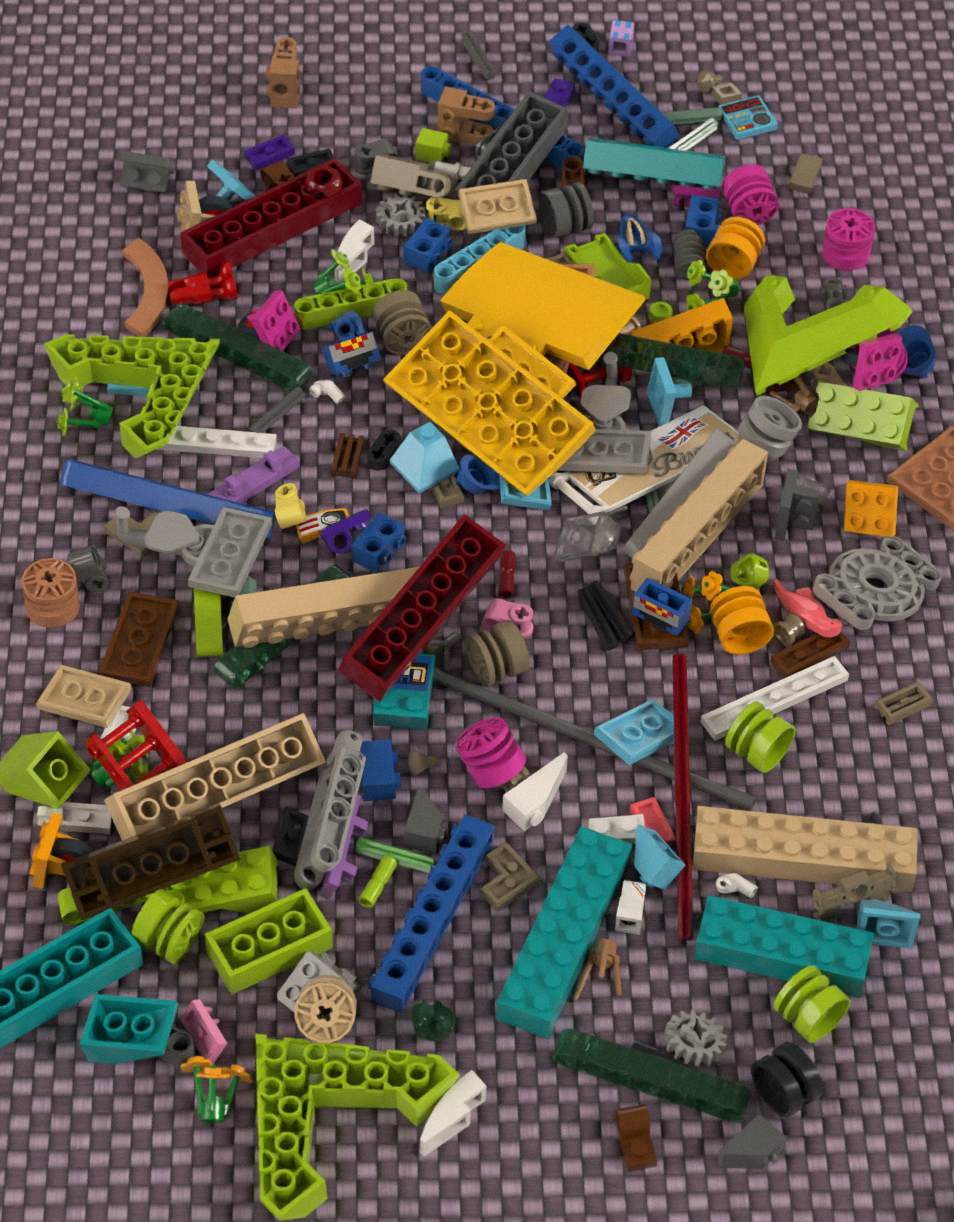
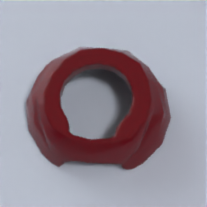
M329 166L315 167L306 175L305 179L306 189L309 192L316 190L324 193L326 197L337 194L343 184L337 170ZM317 173L332 175V179L325 183V185L315 183L314 177Z

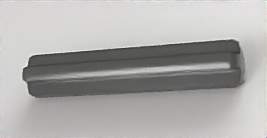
M471 32L463 33L461 41L485 79H494L496 70Z
M296 387L249 427V432L264 433L305 398V392L300 387Z

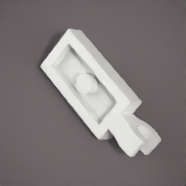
M64 802L59 809L47 806L38 807V826H42L44 821L49 822L53 812L63 815L60 831L97 834L111 833L113 819L106 805Z

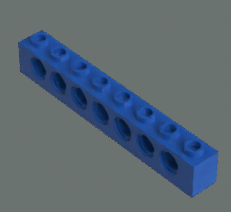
M569 24L548 41L553 48L551 51L553 56L558 61H565L564 66L570 73L576 72L578 80L584 86L588 84L590 91L596 98L601 96L604 99L602 101L610 111L614 109L617 112L616 116L623 124L628 122L630 130L637 137L639 135L643 137L642 141L645 145L667 148L680 136L674 124Z
M464 814L460 823L454 824L449 844L445 843L442 846L438 864L432 865L428 873L426 886H421L417 893V903L414 908L410 907L404 919L405 925L402 930L398 929L392 941V949L390 952L386 951L380 963V971L378 974L374 973L369 981L368 989L371 990V1002L398 1013H403L483 863L484 855L488 853L494 842V825ZM409 953V954H412V955H411V956H405V955H403V954Z

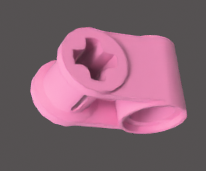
M497 598L492 599L488 605L482 625L486 630L490 631L493 625L510 620L517 628L520 626L522 637L527 638L533 633V624L531 622L533 610L525 604L508 602Z

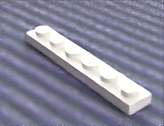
M177 426L168 444L158 449L264 458V454L272 450L273 453L275 452L277 436L276 434Z
M833 656L702 715L701 723L714 741L727 736L735 719L754 701L760 702L764 705L765 709H770L775 714L848 681L849 673L838 659Z

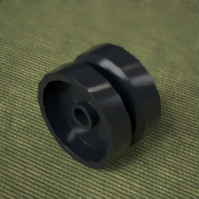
M787 1041L772 1051L771 1056L766 1055L751 1065V1076L758 1093L770 1109L780 1117H791L802 1109L803 1104L807 1105L823 1094V1083L816 1066L810 1057L792 1042Z

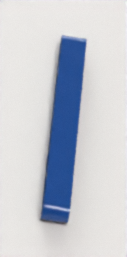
M428 66L421 71V92L436 102H439L445 86L466 90L467 95L492 100L495 104L494 117L488 121L468 118L474 122L490 125L496 130L499 126L504 125L515 110L439 68ZM562 135L544 160L563 169V161L568 157L577 156L584 161V147Z
M65 459L60 481L61 485L160 511L185 514L188 518L214 525L223 507L271 517L272 525L266 538L271 537L275 520V512L96 465Z

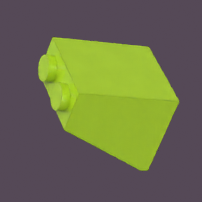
M59 731L22 735L0 761V785L7 793L59 809L91 769Z

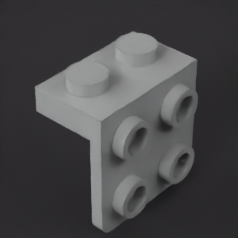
M307 951L278 992L277 998L295 1013V1004L302 987L308 981L318 976L333 975L344 980L353 989L355 996L362 987L355 982L357 977L345 968L340 970L334 965L336 960L323 951L320 954ZM322 1005L319 1015L326 1014L329 1017L332 1008H325Z

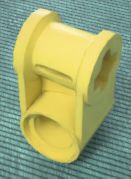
M431 197L427 200L426 208L428 213L426 218L434 221V215H436L435 222L448 226L452 230L462 231L466 229L460 200Z
M287 483L280 486L275 491V515L281 529L307 521L305 504L298 497L296 485Z

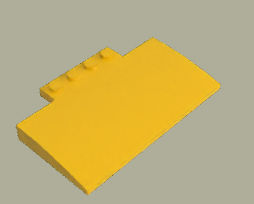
M499 242L458 279L442 297L440 303L446 313L450 310L460 319L467 321L469 326L487 340L504 325L542 356L547 353L589 370L646 299L641 294Z
M450 310L383 379L394 391L526 497L557 471L596 431L593 422L563 400L576 385L571 377L504 325L487 340Z

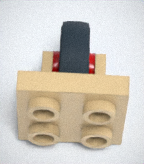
M186 181L184 190L180 192L182 207L177 210L178 222H182L180 232L230 209V204L221 196L198 197L195 181Z

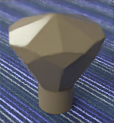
M707 71L700 72L697 77L698 87L703 92L710 91L715 84L722 82L721 75H713Z
M417 750L409 752L408 767L411 775L416 776L428 767H437L438 761L436 756L428 757Z

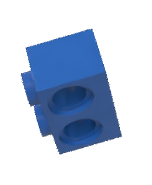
M692 195L685 230L691 229L695 231L703 240V246L709 247L719 228L716 222L720 223L722 209L718 208L719 199Z
M426 218L403 246V263L428 273L433 266L439 263L442 254L450 249L452 245L451 228Z
M378 512L352 543V562L378 573L383 566L386 567L390 563L392 555L396 550H400L405 544L404 524Z

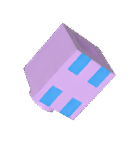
M613 20L608 54L630 57L635 23Z

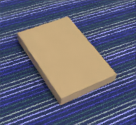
M527 179L458 190L468 234L536 224L537 218Z
M60 665L36 705L39 710L108 728L132 688L128 682Z

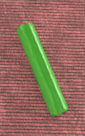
M362 837L357 840L355 846L356 853L380 860L383 856L387 855L394 858L398 865L429 873L432 865H435L434 857Z

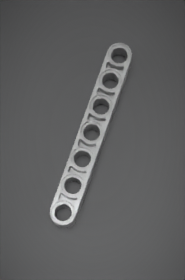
M716 428L625 544L622 551L633 558L638 550H642L650 536L656 535L660 531L663 522L666 519L670 520L676 508L687 501L690 492L699 488L703 478L714 471L716 464L720 460L723 461L727 457L730 448L737 443L720 429Z

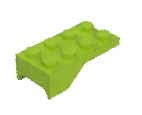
M606 233L596 235L593 242L578 247L575 243L564 247V253L568 255L573 264L594 265L596 268L595 278L641 294L645 299L650 298L651 278L639 263L627 262Z
M824 382L818 383L816 394L820 398L816 412L813 417L809 418L808 430L854 438L884 448L908 451L907 439L914 411L919 407L913 398L865 389L858 391L853 387Z
M270 846L239 852L241 860L194 877V882L189 887L170 894L179 899V907L187 903L192 907V910L197 909L202 913L218 909L252 913L279 900L276 872L279 862Z

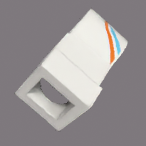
M624 880L617 909L615 931L640 935L646 883ZM622 920L636 923L634 925H626Z

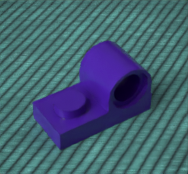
M364 509L318 531L329 551L340 554L346 553L350 550L353 543L349 529L352 528L353 531H357L368 526L366 521L372 519L368 509ZM337 534H341L345 540L343 547L339 549L333 545V538Z

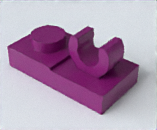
M671 184L670 192L677 194L673 199L674 206H679V200L685 198V207H689L691 201L689 195L717 199L720 197V190L688 187Z

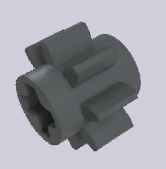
M838 279L825 281V287H819L821 302L825 301L826 305L827 301L831 298L848 300L847 285H843V281Z

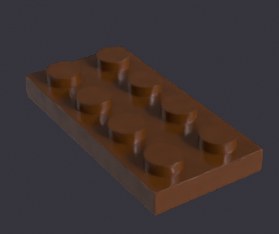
M624 564V576L636 650L688 647L689 638L686 625L676 636L632 614L634 591L630 589L631 581L629 578L634 564ZM676 572L675 576L673 577V587L671 589L680 593L679 582Z
M128 591L99 670V675L134 685L151 687L179 608V601Z

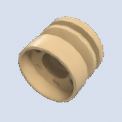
M321 975L308 981L302 987L295 1004V1020L299 1030L307 1038L318 1043H331L343 1038L350 1031L355 1020L357 1000L353 989L344 980L333 975ZM322 1005L325 1008H332L330 1017H327L326 1014L319 1015Z

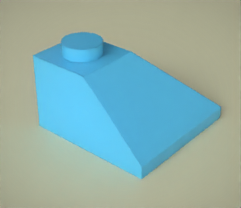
M431 422L410 432L390 459V464L419 494L459 472V466L445 436Z
M861 899L857 914V929L874 933L872 941L874 945L912 949L920 921V914L889 902H881L876 899Z

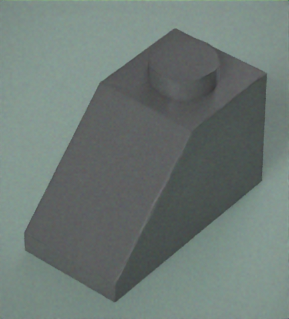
M418 788L404 830V847L436 854L438 845L445 842L447 828H443V816L424 789Z
M758 1114L719 1151L717 1165L721 1168L764 1169L770 1162L774 1164L783 1156L786 1136L761 1114Z

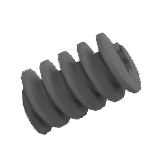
M691 229L677 233L674 237L676 273L680 278L689 280L687 271L693 261L702 260V265L705 266L703 240Z

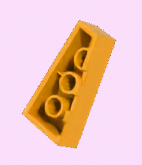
M722 298L631 331L629 349L637 369L653 366L655 358L664 357L666 363H670L677 358L670 356L673 345L678 350H681L682 353L685 350L684 352L699 357L722 353L724 346L730 345L733 317L725 299Z

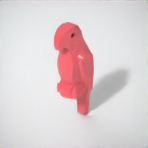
M777 579L774 580L773 588L789 613L797 615L803 621L806 630L815 631L824 638L837 636L841 632L842 622L837 618L831 619L826 616L824 607L815 599L814 593L809 587L797 589L793 593L787 591Z

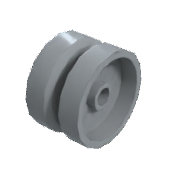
M760 396L754 400L749 409V414L745 415L739 424L738 432L742 439L768 451L769 457H781L785 455L792 439L801 430V419L784 402L769 396Z

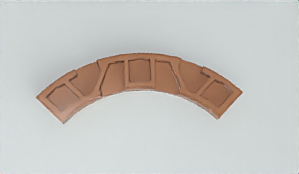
M138 238L123 249V256L142 274L144 293L136 311L125 321V328L139 337H145L157 325L163 310L166 308L168 301V279L165 267L159 256L147 243Z

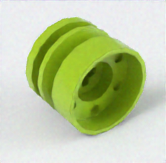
M754 701L733 722L726 736L725 746L730 751H735L739 757L748 755L747 761L750 765L762 773H767L780 762L788 751L795 737L796 729L795 726L782 717L773 719L774 714L772 710L765 709L763 704Z
M160 889L150 896L142 907L133 925L131 935L140 946L147 950L156 947V954L161 958L165 957L168 962L174 965L186 956L196 941L203 925L204 914L197 909L192 910V907L187 903L179 907L178 898Z
M812 965L799 971L784 985L774 1001L773 1008L780 1015H783V1018L788 1023L795 1022L794 1028L809 1043H814L825 1037L845 1016L850 1007L851 1000L836 985L829 986V979L825 975H821L820 970Z

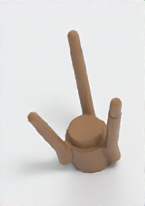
M799 376L793 378L801 389L794 396L795 403L774 391L770 392V395L790 406L796 413H799L801 410L805 414L813 412L817 408L819 401Z
M599 939L595 942L594 951L589 952L587 964L572 1000L574 1002L578 1000L593 963L599 967L600 978L604 977L606 968L613 966L616 994L621 996L620 956L616 955L617 944L614 941Z

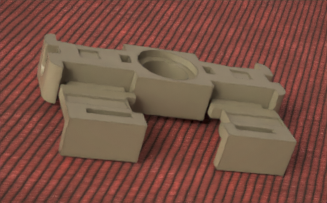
M887 862L886 870L870 876L865 871L840 879L839 886L820 893L816 888L813 891V905L818 912L813 913V917L815 920L831 922L842 918V911L839 910V907L843 906V904L847 906L861 901V899H876L881 902L888 901L889 887L893 889L896 886L894 878L897 877V872Z

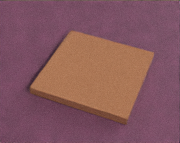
M950 426L889 474L886 482L890 485L898 486V490L953 531L954 427Z

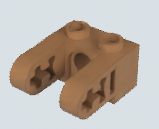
M284 37L277 41L271 66L266 68V80H269L270 83L267 84L266 96L270 97L271 107L297 109L300 97L299 60H296L297 43L290 37Z
M445 86L438 102V131L448 133V140L477 145L482 138L488 136L494 129L490 125L468 121L466 118L481 121L491 120L495 115V104L490 99L467 95L466 90Z

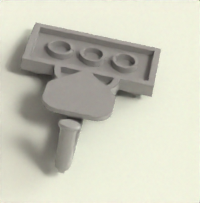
M607 352L603 357L607 371L606 384L591 385L582 392L581 407L590 414L586 418L593 422L596 431L558 470L646 474L651 431L626 430L625 422L618 416L630 407L631 392L624 386H617L618 373L616 362L618 358L614 352Z
M117 507L115 510L117 534L121 541L158 552L181 555L185 562L194 567L188 579L189 587L234 598L240 594L272 525L271 517L223 507L215 525L203 524L194 527L185 514L164 511L156 515L148 532L128 528L127 519L130 516V511L126 507Z

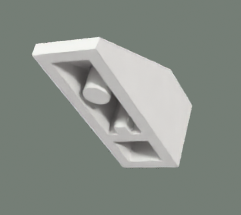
M562 753L503 795V812L523 831L531 826L538 825L545 817L567 771L568 755L566 753Z

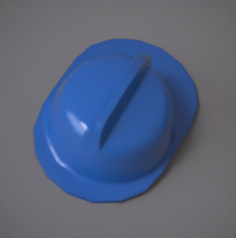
M907 326L899 332L908 356L907 366L903 372L908 375L927 378V374L934 368L936 362L931 336L922 326Z
M465 455L462 457L456 485L464 487V489L472 494H481L488 489H501L499 474L476 456Z

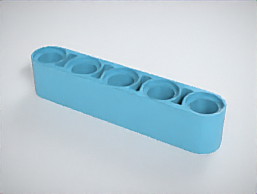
M525 225L493 230L439 263L434 268L435 291L439 294H446L472 265L499 242L518 249L524 248Z

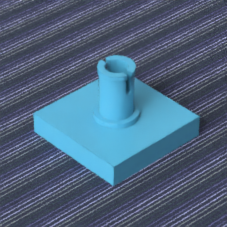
M213 159L207 165L224 182V186L216 196H221L228 202L235 194L245 201L256 196L238 178Z
M664 357L654 359L647 388V395L658 427L669 422L675 399L691 398L692 388L689 382L673 384Z

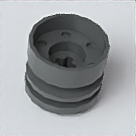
M581 182L572 183L571 186L565 185L561 190L554 188L540 192L539 211L545 230L552 239L569 235L571 230L580 232L582 229L592 228L594 224L593 206L588 191Z

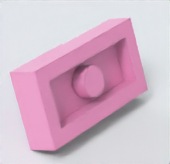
M200 999L192 1000L180 1020L188 1034L191 1035L195 1046L201 1056L204 1057V1060L208 1059L211 1063L215 1062L227 1044L217 1027L219 1019H211L210 1014L213 1009L211 1007H204Z

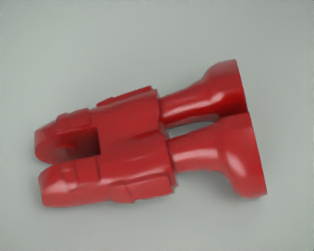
M230 261L222 263L220 274L215 277L208 278L207 273L202 272L168 282L171 302L176 305L185 306L192 303H211L212 299H226L229 301L238 299Z

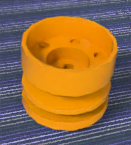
M730 217L725 219L719 226L714 239L706 251L708 265L713 271L720 272L721 270H726L728 275L736 280L747 277L765 246L763 231L757 224L746 218Z
M749 586L733 587L719 594L710 604L709 612L717 629L721 645L726 652L738 655L752 653L761 649L772 639L774 628L759 590Z

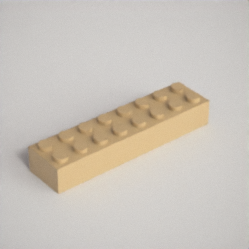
M742 439L737 446L730 448L727 457L723 461L720 460L716 464L714 471L703 478L699 488L690 492L687 501L676 508L670 520L666 519L661 525L660 531L656 535H651L646 546L634 554L632 558V564H634L633 571L629 578L631 581L630 589L634 591V594L646 578L659 584L663 581V585L670 589L673 587V577L676 572L678 581L763 486L768 451L745 439Z
M419 567L237 595L227 619L235 647L244 646L250 648L263 642L274 644L288 638L303 639L312 634L328 635L337 630L352 631L361 626H370Z
M302 713L117 792L104 799L123 841L218 804L225 808L326 763L307 718Z
M698 806L692 870L839 885L840 879L865 871L870 876L886 870V863L889 862L897 872V877L894 878L896 886L893 889L889 887V890L912 892L917 874V828Z

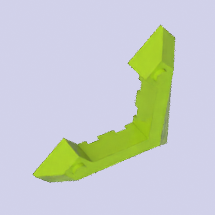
M767 275L744 305L757 396L766 392L765 389L775 383L781 385L805 371H810L846 354L845 349L857 343L860 346L862 342L876 339V334L890 328L891 332L900 328L913 312L911 307L885 287L863 285L852 300L787 326L783 313L795 300L786 277Z
M65 334L44 343V347L59 379L63 383L67 380H72L74 376L78 377L79 383L76 389L81 385L85 386L92 382L150 388L145 407L143 406L141 413L119 423L122 446L134 458H138L168 444L220 344V339H210L209 342H196L195 338L164 339V337L123 336V340L109 339V336L89 335V339L75 338V335Z
M255 1034L260 1201L282 1221L306 1217L328 1199L326 1181L310 1166L314 1107L397 1108L417 1127L431 1116L436 1105L457 1081L459 1073L440 1055L428 1054L426 1057L410 1055V1051L387 1049V1052L370 1050V1047L332 1042L316 1043L310 1042L307 1039L284 1037V1040L267 1038V1035Z

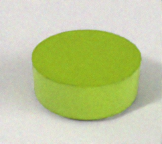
M655 302L649 307L648 317L653 323L670 318L673 312L672 307L665 302Z

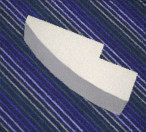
M359 219L348 231L338 249V252L341 251L347 255L349 259L348 264L352 272H356L367 262V250L374 245V227ZM340 265L335 268L337 284L345 281L343 279L345 268H342Z
M473 1070L458 1080L434 1108L420 1138V1153L423 1157L470 1125L471 1110L486 1101V1085Z

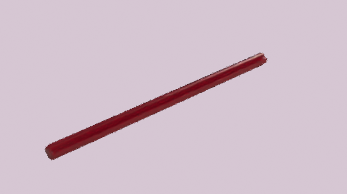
M676 653L673 655L672 660L676 855L685 864L684 868L677 875L678 938L681 941H691L694 930L687 656L683 653Z

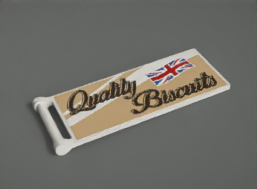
M701 406L651 430L646 474L566 471L551 475L549 484L555 489H560L585 510L591 520L599 522L607 512L676 480L716 428L737 443L735 446L739 444L742 438L736 429L706 406ZM567 481H572L576 486H578L582 491H584L600 506H594L592 503H590L579 492H577L573 487H571L567 483Z

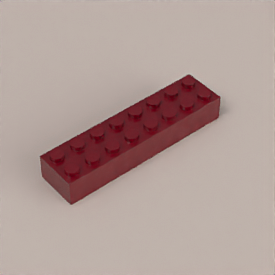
M333 158L319 166H329L336 169L340 174L343 184L337 194L326 197L324 193L316 190L309 192L305 185L306 175L311 171L308 170L180 232L182 253L201 273H207L208 278L215 277L220 274L223 262L230 261L231 268L361 205L362 184L336 158ZM317 173L314 177L315 183L325 185V183L332 179V175Z
M464 514L348 651L338 671L381 702L496 563L506 544Z

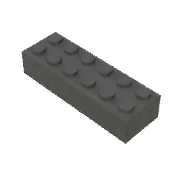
M528 91L455 188L456 199L459 200V189L527 179L528 182L568 128L567 108Z

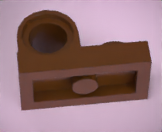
M641 1104L615 1109L614 1123L628 1172L657 1167V1158L650 1137V1118L646 1105Z

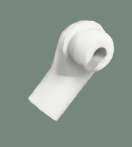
M318 380L314 382V385L309 390L315 398H318L320 395H329L336 404L341 403L346 397L330 380Z
M736 873L723 875L716 880V888L721 893L739 891L752 898L758 889V886Z

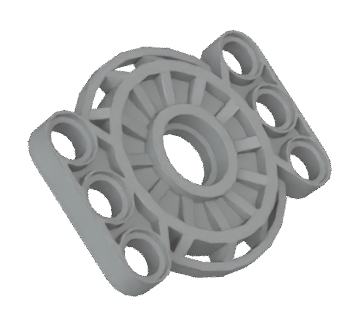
M886 536L882 541L880 550L861 548L842 553L834 560L829 574H819L816 577L812 590L818 598L853 627L867 630L872 626L874 620L896 621L912 616L920 608L925 590H935L938 588L942 574L938 568L896 536ZM887 546H893L897 550L889 549ZM906 560H907V561H912V562L915 563L916 565H910V564L906 563L905 561H906ZM835 568H839V571L834 573ZM924 575L930 576L935 580H928ZM866 579H880L887 584L888 588L874 587ZM819 584H826L830 586V589L823 588ZM915 595H919V600H918V602H917V599H916ZM838 599L846 600L850 604H843ZM857 615H864L868 620L860 619Z

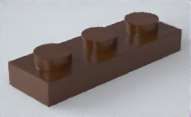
M842 632L831 638H824L816 633L772 655L771 664L783 678H787L848 649L850 641Z

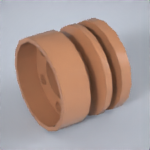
M55 558L41 559L32 563L24 571L21 578L28 617L37 625L47 628L61 627L70 623L77 616L80 609L74 569L67 562Z

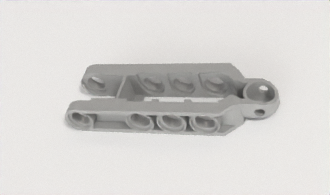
M345 729L338 734L333 750L328 755L326 763H324L319 774L294 871L295 882L302 889H315L322 882L324 873L334 869L342 858L366 761L365 755L360 752L362 737L359 733L350 729ZM346 787L348 788L349 794H345ZM340 810L343 812V817H339ZM331 856L332 862L328 863L329 857ZM308 869L312 871L315 875V880H308L304 876L303 870Z

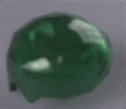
M423 999L413 1006L411 1013V1023L414 1032L424 1041H443L454 1032L456 1018L452 1010L442 1005L440 1001L429 1005Z

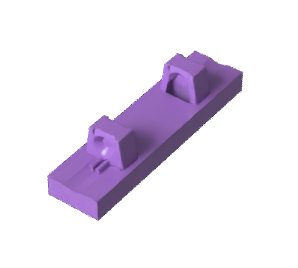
M285 446L274 453L270 450L264 454L263 460L235 477L230 475L225 478L224 484L208 493V495L243 503L299 468L300 460Z
M358 794L342 858L334 869L326 871L324 874L319 895L328 899L331 898L333 892L339 887L340 880L350 883L356 876L357 866L345 860L351 835L361 838L368 826V821L356 816L361 796ZM342 810L340 811L339 817H343ZM331 856L329 857L328 863L332 862Z

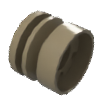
M398 290L382 297L373 309V318L380 331L383 343L389 352L396 355L408 354L432 329L420 298L411 291Z
M507 620L493 625L490 633L482 629L478 634L472 633L467 635V655L476 677L483 686L488 687L493 685L495 681H503L505 673L508 677H514L529 670L530 660L525 641L519 629L512 621Z

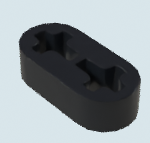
M583 22L574 24L572 28L599 52V40L591 26Z
M386 430L379 435L367 452V465L371 469L378 471L388 467L390 459L401 445L400 433L395 430Z

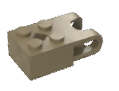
M390 155L375 156L370 183L377 184V189L390 191L396 188L399 189V194L408 196L417 195V193L433 197H446L455 194L458 181L451 174L430 170L429 164ZM441 181L444 183L443 190L440 188Z

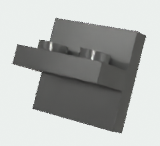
M121 150L120 160L124 162L121 186L160 193L167 192L170 173L174 174L175 164L166 157Z
M788 469L775 533V539L785 541L788 526L813 531L820 490L796 486L798 475L796 470Z

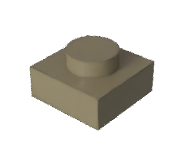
M733 83L712 87V95L720 105L742 99V93Z

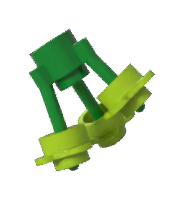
M130 731L129 733L132 737L127 740L122 737L107 749L114 759L119 761L145 741L144 737L141 734L136 736L133 731ZM142 757L138 759L139 762L131 765L132 772L126 774L129 779L134 778L135 782L153 769L149 762L144 763ZM98 760L93 762L94 766L90 767V772L97 784L102 786L106 783L108 788L115 784L100 762Z

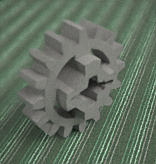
M395 194L393 199L387 196L386 202L380 201V207H376V223L379 224V228H386V234L395 232L396 237L399 233H403L405 237L407 232L414 234L416 228L418 229L426 219V208L422 207V201L416 202V197L414 196L410 199L407 198V195L399 197L398 194Z
M691 1010L690 1015L680 1011L678 1017L673 1015L670 1022H667L663 1042L668 1043L667 1051L676 1052L675 1059L684 1058L685 1065L693 1061L696 1067H699L701 1062L710 1066L712 1060L718 1062L720 1056L723 1055L727 1035L722 1034L723 1026L714 1025L715 1018L706 1019V1013L703 1012L700 1016H697L694 1010Z

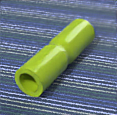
M387 855L382 857L372 874V879L368 881L358 898V902L362 906L373 908L384 885L388 882L397 866V861Z

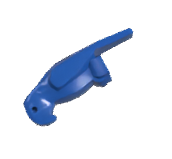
M353 310L340 314L339 317L334 318L328 324V329L335 331L342 341L361 335L365 331L360 315Z

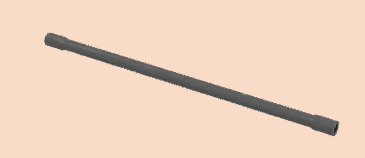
M434 666L433 682L452 688L619 757L600 741L592 731L459 678ZM649 755L634 763L675 780V765ZM690 772L691 787L725 800L727 803L743 810L752 811L756 797Z

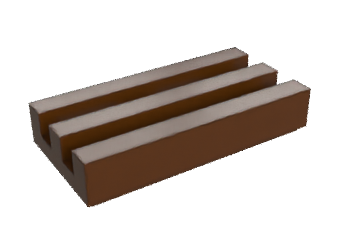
M345 433L339 434L331 467V475L356 478L364 445V436L359 435V438H354V434H349V437H345ZM347 444L341 470H338L343 446ZM357 445L351 471H347L352 446Z

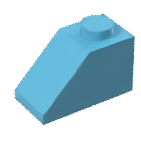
M639 824L636 828L634 867L641 874L640 880L646 883L648 887L653 888L656 886L665 890L684 868L685 864L655 830Z

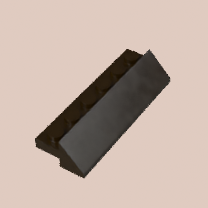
M218 804L61 864V867L70 887L79 916L83 920L99 914L110 907L120 906L154 893L157 890L165 889L241 860L222 806Z

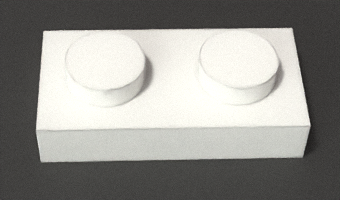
M643 814L589 819V829L630 844H635L636 828L639 824L645 826Z

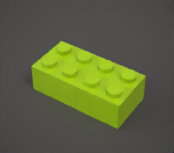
M306 888L205 934L206 952L231 995L299 964L307 951L320 954L322 951L325 952L333 948L332 929Z

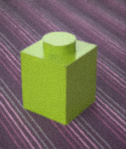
M422 128L415 142V159L434 164L436 161L443 162L444 158L448 157L451 151V144L448 143V133Z

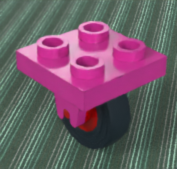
M274 291L261 308L253 309L238 324L240 336L247 342L261 341L269 358H278L301 329L283 291Z
M896 333L862 342L860 346L857 343L845 349L846 354L840 356L841 360L856 369L853 388L862 391L894 381L902 341L900 335Z

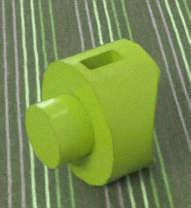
M750 553L731 565L730 576L732 581L740 586L758 589L769 578V566L763 557Z

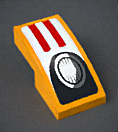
M331 509L306 515L307 521L296 524L300 541L304 544L321 537L318 530L348 517L347 509Z

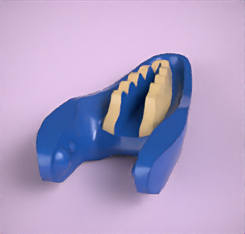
M634 214L624 215L621 220L618 241L619 249L627 262H631L633 259L631 253L642 250L652 253L655 261L660 260L662 241L659 236L648 229Z

